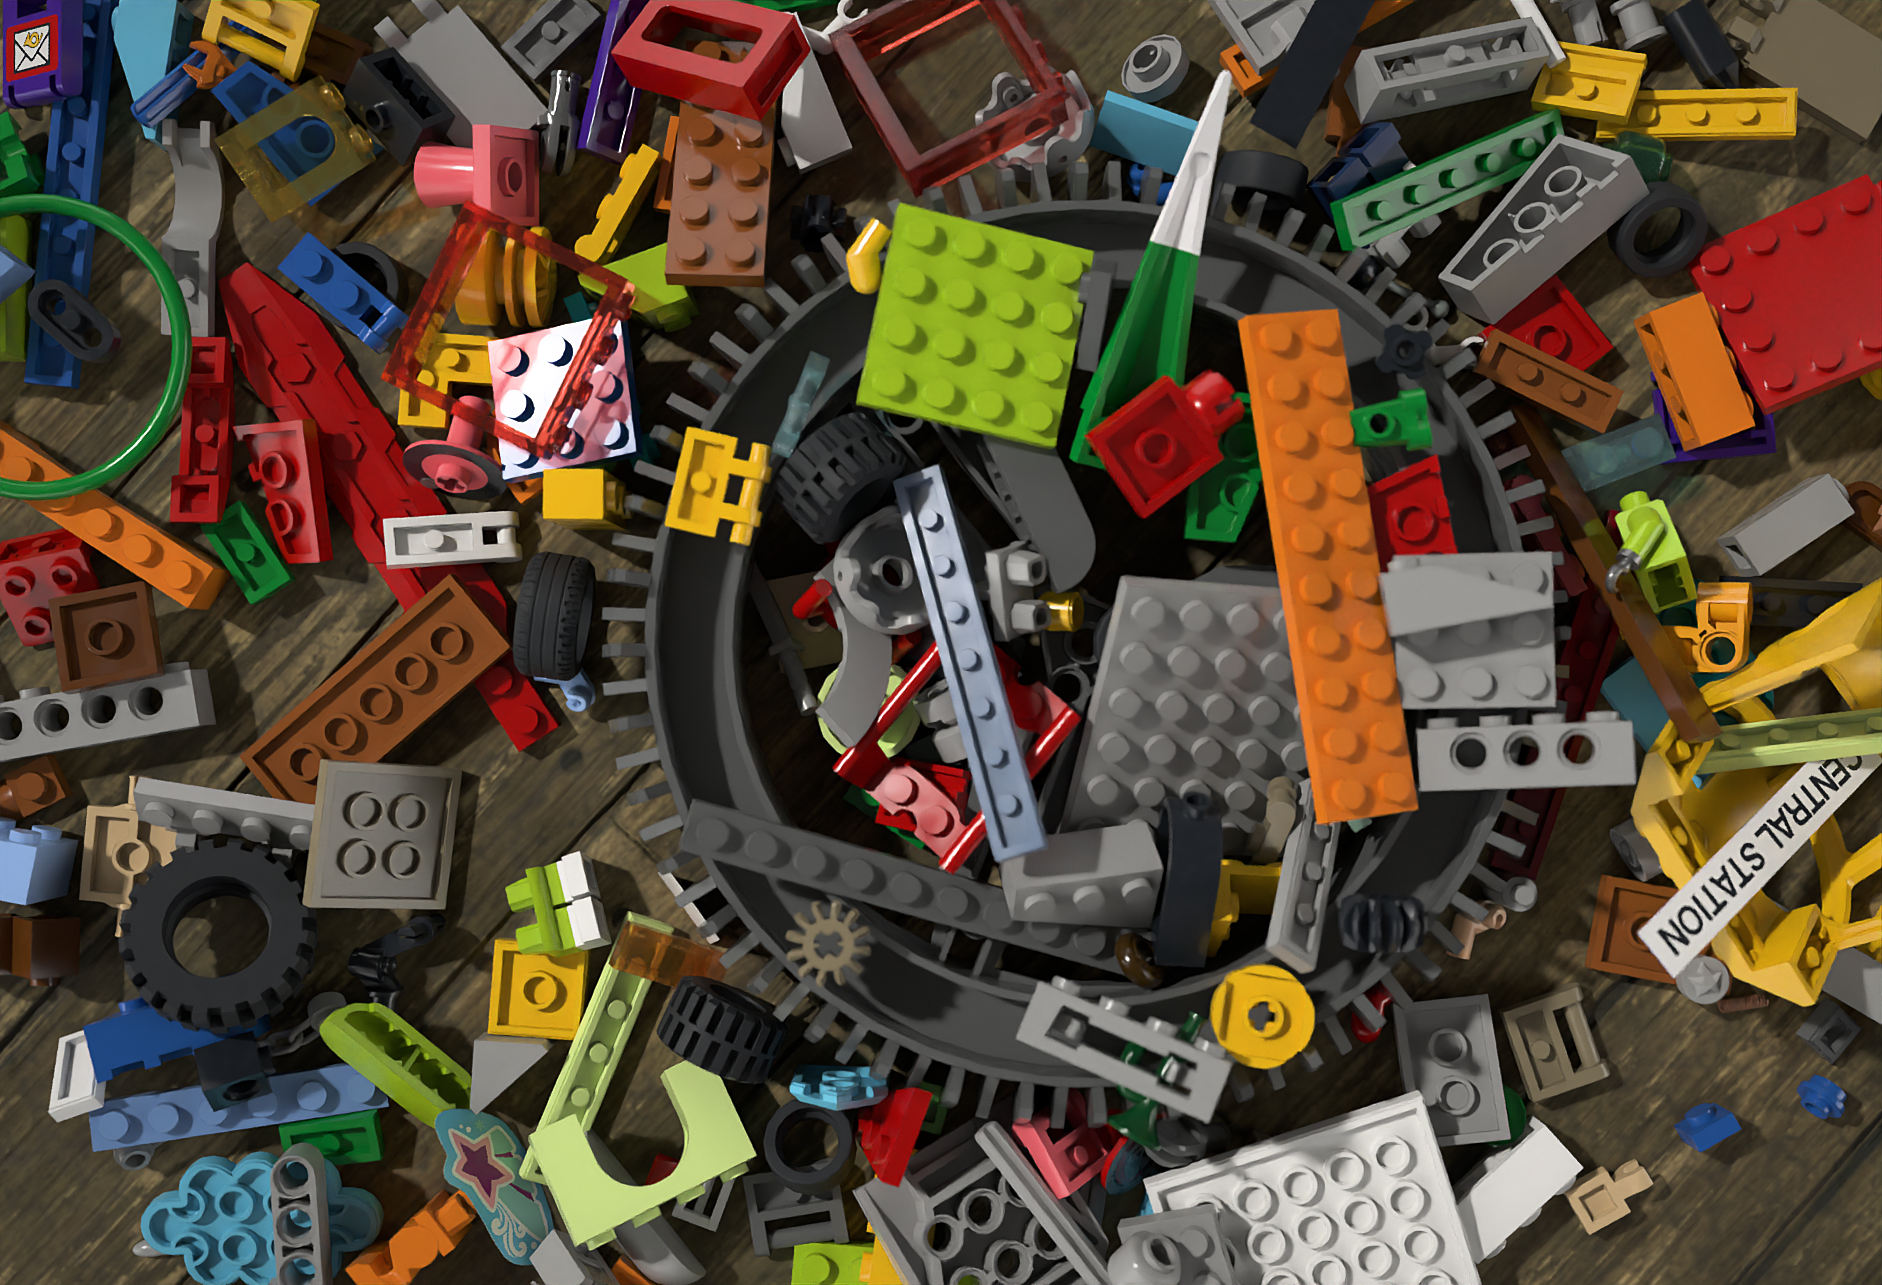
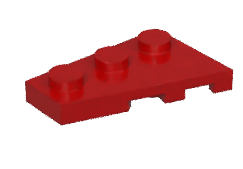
M316 419L232 426L238 442H246L253 463L248 465L253 482L261 481L269 503L265 513L284 563H313L334 560Z

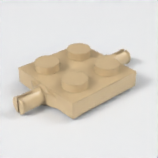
M129 776L128 803L118 806L95 804L88 805L79 900L104 902L114 908H118L116 937L123 936V931L119 926L122 910H129L132 903L128 895L134 885L141 884L144 886L149 880L146 871L156 862L164 867L173 861L170 852L177 850L175 846L177 832L166 831L165 827L155 826L138 819L133 791L139 777L151 779L150 776Z

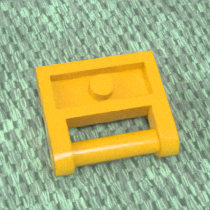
M211 0L202 31V39L215 45L223 43L280 70L279 75L281 77L296 82L305 63L306 49L320 4L312 0ZM227 18L287 46L286 52L228 25Z

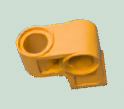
M1699 582L1697 587L1698 598L1696 599L1698 629L1691 626L1662 627L1690 675H1695V672H1736L1748 661L1750 653V624L1753 614L1751 582ZM1722 638L1730 639L1736 649L1735 657L1725 665L1716 663L1711 654L1714 643Z

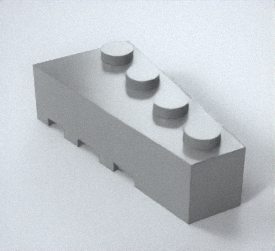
M1557 134L1441 272L1438 279L1461 312L1494 325L1643 200L1650 192L1630 155Z

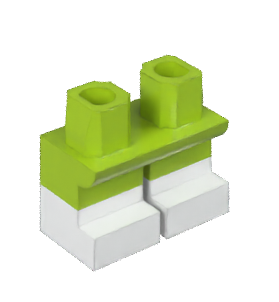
M581 851L563 856L562 861L544 867L525 869L527 878L521 879L505 888L508 903L513 912L519 913L535 909L538 923L516 929L518 947L522 954L537 955L548 953L555 957H561L612 944L603 905L598 901V899H601L592 859Z

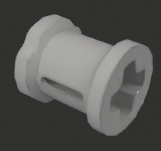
M1619 0L1609 7L1611 14L1617 15L1627 39L1623 45L1628 52L1648 46L1667 35L1665 26L1658 25L1650 0Z

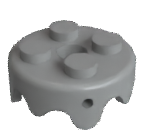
M1041 65L1038 68V73L1027 80L1018 79L1010 72H1002L992 82V98L989 104L984 109L977 111L975 115L979 139L975 141L989 165L994 170L1003 168L1013 169L1015 181L1031 182L1032 164L1045 162L1047 177L1049 178L1066 170L1070 162H1075L1089 145L1095 125L1093 106L1073 70H1070L1065 75L1053 67ZM1040 124H1047L1046 128L1041 133L1034 136H1028V134L1036 130Z
M897 505L886 507L860 521L842 538L836 550L833 564L834 581L840 598L858 621L870 629L884 634L903 635L915 632L931 621L900 507ZM883 564L890 565L896 569L900 577L899 586H893L885 580L882 574Z

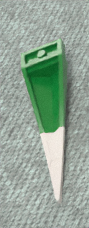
M1223 71L1219 74L1098 363L1096 372L1080 406L1084 411L1069 458L1077 463L1106 469L1084 436L1164 375L1171 377L1178 387H1183L1199 255L1213 171L1232 79L1230 71Z

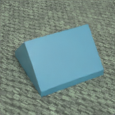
M1108 90L1089 146L1143 165L1162 168L1163 172L1177 176L1199 122Z

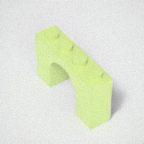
M686 1060L664 1070L660 1076L683 1127L684 1149L680 1162L673 1173L664 1180L649 1186H629L609 1177L597 1163L576 1114H572L529 1135L528 1141L575 1248L586 1243L589 1251L594 1250L617 1238L614 1228L630 1220L634 1227L637 1228L662 1215L658 1206L674 1198L677 1199L679 1206L706 1193L702 1184L720 1176L724 1184L749 1171L746 1162L757 1156L720 1076L701 1069Z

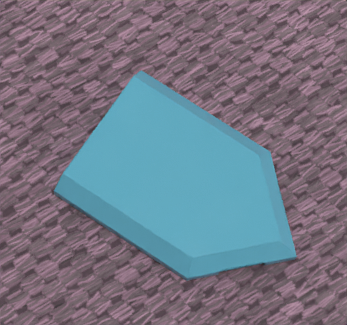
M799 1064L796 1067L790 1084V1092L801 1102L835 1111L874 1105L888 1096L890 1071L886 1078L877 1081L868 1076L871 1066Z

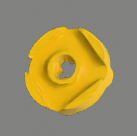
M1251 964L1229 972L1223 982L1217 987L1210 1006V1021L1219 1044L1226 1048V1051L1237 1061L1255 1068H1273L1285 1063V1060L1292 1058L1307 1045L1314 1027V1008L1303 985L1289 972L1274 965ZM1266 1001L1268 1010L1275 1012L1276 1017L1274 1022L1268 1021L1265 1023L1264 1029L1258 1030L1255 1029V1021L1248 1018V1013L1250 1009L1257 1008L1259 1002Z

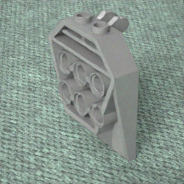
M1014 1092L1006 1095L1005 1098L991 1106L988 1119L974 1116L911 1155L900 1187L882 1183L876 1177L852 1191L903 1285H957L959 1280L966 1275L972 1278L974 1285H1087L1053 1239L1047 1248H1041L1037 1238L1042 1225L1020 1197L1015 1198L1011 1194L1009 1182L975 1140V1134L986 1123L990 1121L998 1122L1041 1177L1040 1171L1028 1148L1020 1146L1012 1136ZM1078 1190L1060 1199L1059 1202L1105 1260L1109 1241ZM981 1197L986 1206V1213L981 1221L973 1223L968 1213L969 1205L973 1199ZM940 1222L944 1226L946 1236L944 1243L939 1248L933 1250L927 1240L928 1231L935 1223ZM1009 1248L1014 1257V1264L1007 1274L1002 1275L997 1267V1259L1002 1251Z

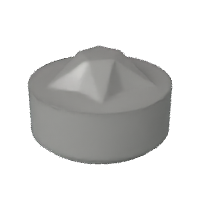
M1697 954L1676 976V984L1679 991L1686 998L1700 1004H1712L1720 1000L1727 992L1729 974L1726 967L1719 960L1707 955Z

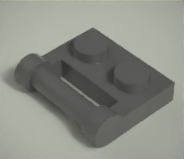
M834 1157L789 1165L800 1172L809 1173L821 1170L830 1164ZM771 1168L748 1171L743 1174L751 1233L757 1258L770 1256L772 1250L830 1240H835L836 1244L850 1242L849 1223L841 1183L828 1192L807 1195L795 1193L782 1185ZM830 1210L831 1221L769 1231L767 1227V1221Z

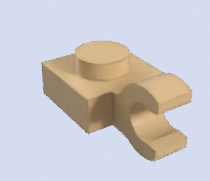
M1634 1159L1620 1166L1611 1177L1607 1170L1600 1166L1577 1179L1572 1187L1563 1194L1584 1230L1591 1235L1630 1213L1631 1211L1624 1199L1647 1189L1653 1182L1645 1168L1639 1166L1638 1162Z

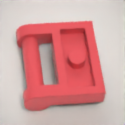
M1069 1087L1065 1118H1068L1073 1128L1054 1142L1050 1140L1046 1129L1051 1127L1048 1105L1032 1115L1031 1120L1026 1124L1013 1123L1012 1125L1014 1140L1020 1146L1028 1148L1040 1171L1042 1180L1048 1185L1058 1200L1071 1195L1099 1173L1111 1152V1148L1102 1135L1100 1128H1089L1086 1120L1085 1100L1074 1087Z

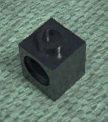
M253 1031L193 1049L202 1092L213 1112L272 1093L268 1075L276 1073L274 1058L269 1045L260 1047Z

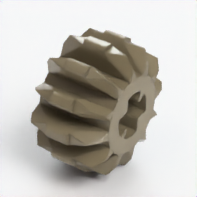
M833 900L831 916H824L820 901L813 902L812 911L816 920L812 922L802 912H798L794 917L796 922L806 929V932L788 930L786 933L787 940L803 943L802 947L792 949L787 953L788 960L796 961L806 957L807 961L798 970V975L801 978H805L813 967L818 968L816 985L823 987L826 983L827 971L832 970L834 971L837 984L839 986L846 983L845 974L842 969L844 965L855 974H860L863 971L862 965L852 957V954L869 956L871 954L870 946L854 943L855 939L866 937L870 934L869 926L861 925L851 930L850 925L857 920L860 913L856 908H853L843 920L838 918L841 910L840 900ZM833 931L838 932L842 937L838 939V946H843L837 954L831 950L825 952L824 955L819 953L816 947H819L820 941L814 940L816 935L822 932L828 936Z

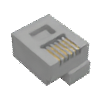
M553 1229L529 1258L546 1285H620L597 1249L589 1251L586 1243L575 1248L570 1235ZM535 1281L531 1282L532 1285H544Z

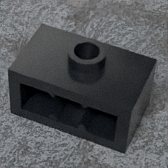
M394 47L359 58L341 95V99L403 167L415 162L416 155L424 143L429 141L442 143L456 117Z

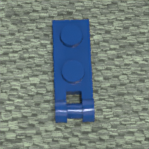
M309 232L277 267L379 355L390 345L386 340L398 327L403 329L411 320L407 314ZM375 309H378L383 315L372 327L368 326L365 320Z

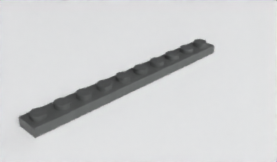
M693 798L678 846L680 850L1122 975L1125 974L1115 956V944L1119 937L1123 934L1134 932L1142 935L1152 944L1151 931L1147 928L1012 920L1004 890L1001 886L956 873L952 875L942 869Z

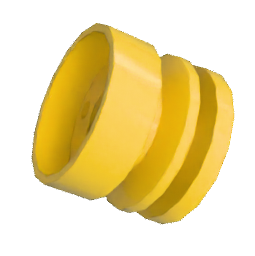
M463 224L456 237L453 255V292L456 312L460 322L465 325L496 326L500 322L505 306L510 324L514 327H522L528 319L529 325L533 328H546L552 315L557 288V266L549 230L546 227H533L527 236L526 230L522 226H514L509 232L505 246L501 231L496 225Z

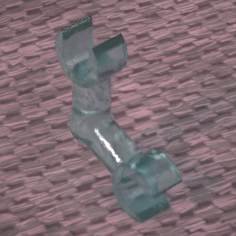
M814 352L810 353L799 383L788 400L789 406L774 441L772 452L786 458L791 457L800 438L807 413L812 408V401L826 374L825 370L829 364V358Z

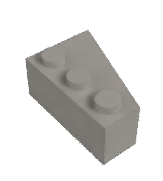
M1147 822L1047 835L1048 849L999 863L998 873L1012 920L1135 928L1151 927L1163 866Z

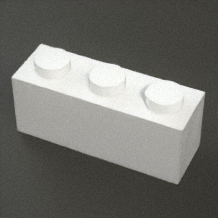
M1532 1115L1527 1118L1524 1131L1515 1142L1495 1147L1451 1187L1474 1261L1477 1264L1484 1258L1490 1259L1496 1256L1505 1247L1506 1238L1519 1226L1525 1227L1536 1220L1541 1213V1206L1554 1194L1560 1195L1570 1189L1576 1181V1174L1583 1169V1166L1546 1125Z

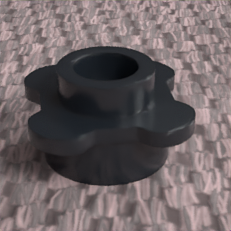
M1399 324L1388 326L1383 331L1385 343L1382 346L1381 354L1376 358L1377 368L1382 373L1405 374L1410 380L1421 378L1426 371L1423 363L1426 350L1430 349L1433 345L1431 335L1424 330L1417 333L1405 331ZM1402 347H1406L1409 350L1408 356L1403 357L1400 355Z

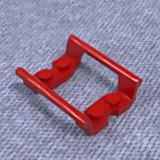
M935 640L881 706L867 732L854 746L846 749L832 769L844 779L868 792L892 815L899 817L903 813L912 812L917 820L914 834L941 857L938 863L946 871L954 875L988 834L982 809L967 826L964 813L954 800L923 773L909 766H899L886 756L878 744V741L942 664ZM992 642L1015 726L1028 733H1040L1042 735L1024 757L1031 781L1082 718L1041 682L1037 681L1031 686H1022L1018 678L1021 665Z

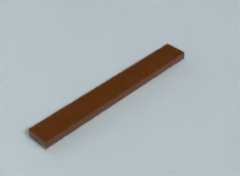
M1511 404L1499 413L1500 415L1506 411H1511L1516 420L1515 423L1506 427V430L1516 447L1527 445L1531 455L1523 460L1535 481L1542 479L1546 490L1542 492L1683 742H1708L1723 733L1722 729L1630 570L1625 576L1619 574L1615 585L1619 589L1617 593H1609L1606 590V574L1614 564H1619L1616 560V555L1619 551L1538 410L1533 407Z

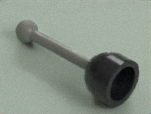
M1368 255L1347 284L1356 290H1364L1379 274L1380 267L1377 261L1371 255ZM1393 281L1386 288L1405 298L1410 297L1414 293V291ZM1421 295L1427 301L1423 306L1430 309L1434 317L1443 318L1448 314L1449 305L1445 300L1438 299L1434 301Z

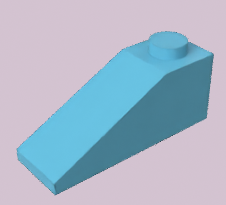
M120 0L119 7L117 6L112 13L111 23L114 41L134 102L188 58L195 15L178 0ZM180 105L165 118L175 119L178 123ZM162 120L153 128H146L142 125L145 138L162 150L167 151L162 145Z

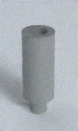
M1501 869L1490 871L1507 883L1501 894L1482 886V891L1488 900L1518 912H1523L1533 907L1538 896L1537 888L1530 879Z

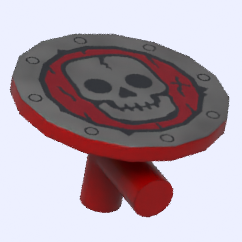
M1112 1108L1109 1109L1106 1113L1108 1116L1119 1114L1122 1112L1119 1109ZM1157 1114L1156 1121L1162 1120V1115ZM1107 1122L1100 1128V1131L1106 1141L1113 1146V1149L1108 1155L1101 1171L1100 1184L1109 1195L1118 1196L1130 1191L1141 1183L1158 1163L1147 1155L1143 1145L1125 1136Z

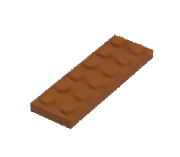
M686 40L685 51L736 64L746 58L755 44L734 41ZM778 98L761 122L681 100L665 263L667 285L765 287Z
M449 574L239 757L273 798L315 805L320 759L382 762L513 649V642L456 574Z

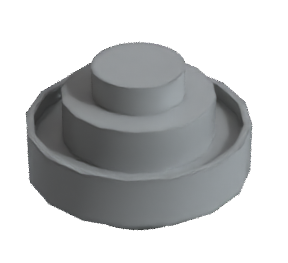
M1166 34L1153 36L1134 49L1125 61L1121 73L1122 84L1138 101L1144 103L1158 101L1172 94L1186 76L1190 63L1188 52L1174 36Z

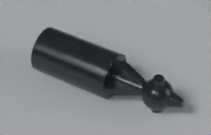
M1690 0L1661 19L1699 84L1701 83L1709 89H1740L1739 58L1704 0Z

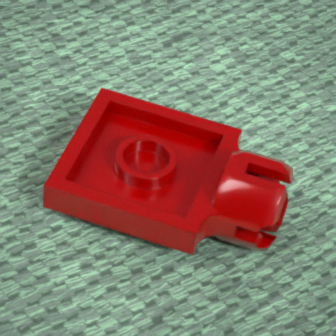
M1205 370L1183 387H1178L1171 377L1164 375L1084 436L1137 515L1143 519L1224 459L1219 451L1217 442L1221 434L1243 418L1245 409L1240 397L1235 401L1229 397L1235 390L1220 373Z

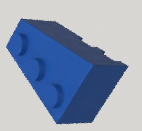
M234 972V973L222 975V976H219V977H216V978L230 976V975L236 974V973H238V972ZM142 996L118 1003L120 1012L83 1026L97 1083L114 1079L115 1076L126 1071L145 1067L146 1070L162 1065L161 1062L191 1054L195 1056L193 1049L249 1031H253L257 1038L272 1030L268 1014L256 1019L257 1026L243 1030L241 1025L229 1027L228 1033L213 1034L210 1028H200L198 1032L184 1029L181 1023L175 1020L169 1022L158 1015L156 1010L150 1004H147Z

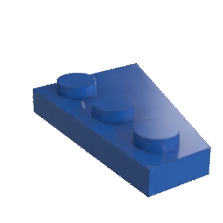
M249 60L211 90L310 206L314 205L384 149Z

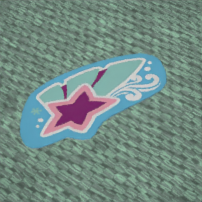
M449 1109L441 1112L435 1119V1129L447 1154L444 1165V1178L468 1196L496 1246L506 1259L517 1265H532L529 1259L530 1256L554 1229L542 1185L524 1180L518 1173L526 1155L524 1147L513 1131L501 1119L490 1114L479 1112L476 1115L470 1109Z

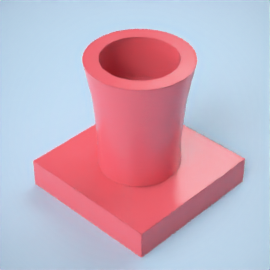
M473 124V149L454 147L433 141L424 143L420 147L414 163V182L420 200L431 209L474 203V224L539 227V131L497 125Z

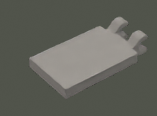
M411 0L428 21L409 38L403 35L388 16L374 27V30L390 48L394 47L454 113L456 117L446 135L456 147L473 149V124L497 125L536 131L538 129V116L548 111L458 5L447 14L436 0Z

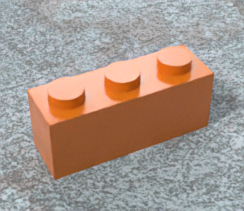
M1703 292L1648 312L1633 321L1684 452L1756 426L1752 418L1754 414L1752 400L1746 391L1741 390L1735 374V357L1732 351L1727 346H1724L1717 329L1719 326L1717 311L1710 302L1706 301Z

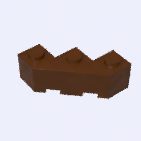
M0 913V975L13 974L30 979L31 986L61 984V977L79 975L80 918L50 913L37 914V916L29 917L15 916V913Z

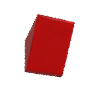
M658 1152L644 1186L658 1183L670 1176L680 1160Z

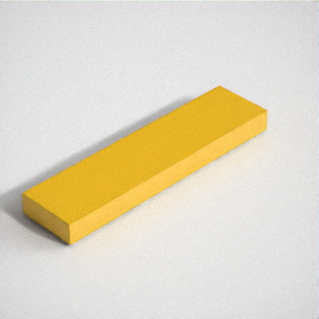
M1798 88L1638 91L1626 125L1596 120L1595 142L1793 140L1796 136Z

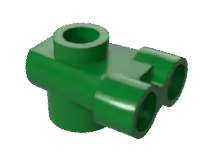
M1423 388L1399 391L1398 399L1349 411L1350 423L1354 431V446L1374 449L1380 446L1405 445L1407 451L1432 447V432L1427 415V399ZM1378 415L1384 420L1386 424L1384 433L1378 434L1371 430L1369 422L1372 416Z

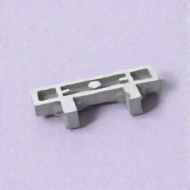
M139 777L133 791L139 821H146L155 826L165 827L166 831L177 832L175 840L176 849L184 846L186 853L200 850L199 841H204L206 836L221 833L245 837L254 842H262V845L272 846L273 858L276 860L284 858L294 868L297 854L300 852L306 853L310 847L315 807L312 804Z

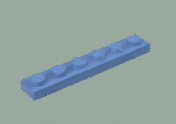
M340 1063L270 1074L268 1076L272 1093L213 1112L202 1092L200 1084L104 1099L103 1107L88 1113L93 1152L389 1107L391 1099L348 1063Z

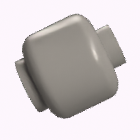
M1149 1231L1134 1233L1110 1257L1107 1267L1109 1280L1112 1285H1177L1182 1272L1179 1253L1175 1245L1165 1236Z

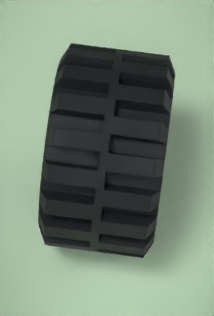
M852 412L848 415L845 414L816 430L794 451L775 483L774 498L818 544L832 543L843 538L860 521L883 508L895 492L893 480L903 477L907 465L905 463L906 457L863 413Z
M683 976L659 1023L656 1034L670 1050L701 1069L736 1082L763 1083L769 1074L790 1026L785 1019L781 1021L773 1015L775 1009L738 988L703 976Z

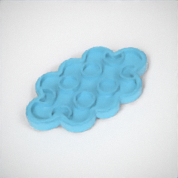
M260 1151L250 1153L238 1164L219 1156L200 1158L191 1164L180 1180L179 1190L160 1194L147 1207L142 1215L140 1227L144 1239L152 1248L161 1253L184 1255L187 1271L195 1281L203 1285H231L239 1279L248 1285H269L271 1278L277 1277L270 1175L279 1157L272 1153ZM324 1158L332 1274L334 1278L345 1260L346 1252L362 1250L373 1243L383 1226L384 1212L381 1203L370 1192L360 1188L342 1187L339 1171L331 1161ZM294 1161L287 1163L288 1172L292 1177L301 1180L308 1178L307 1168L303 1164ZM302 1210L291 1211V1219L296 1225L300 1227L312 1226L311 1218L306 1212ZM301 1258L294 1260L295 1268L300 1273L306 1275L315 1273L314 1266L310 1261Z

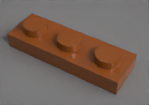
M1497 329L1490 332L1470 375L1482 381L1490 378L1495 387L1596 436L1605 433L1624 393L1623 390Z

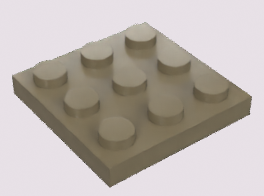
M320 759L302 904L310 908L445 909L462 769L441 766Z

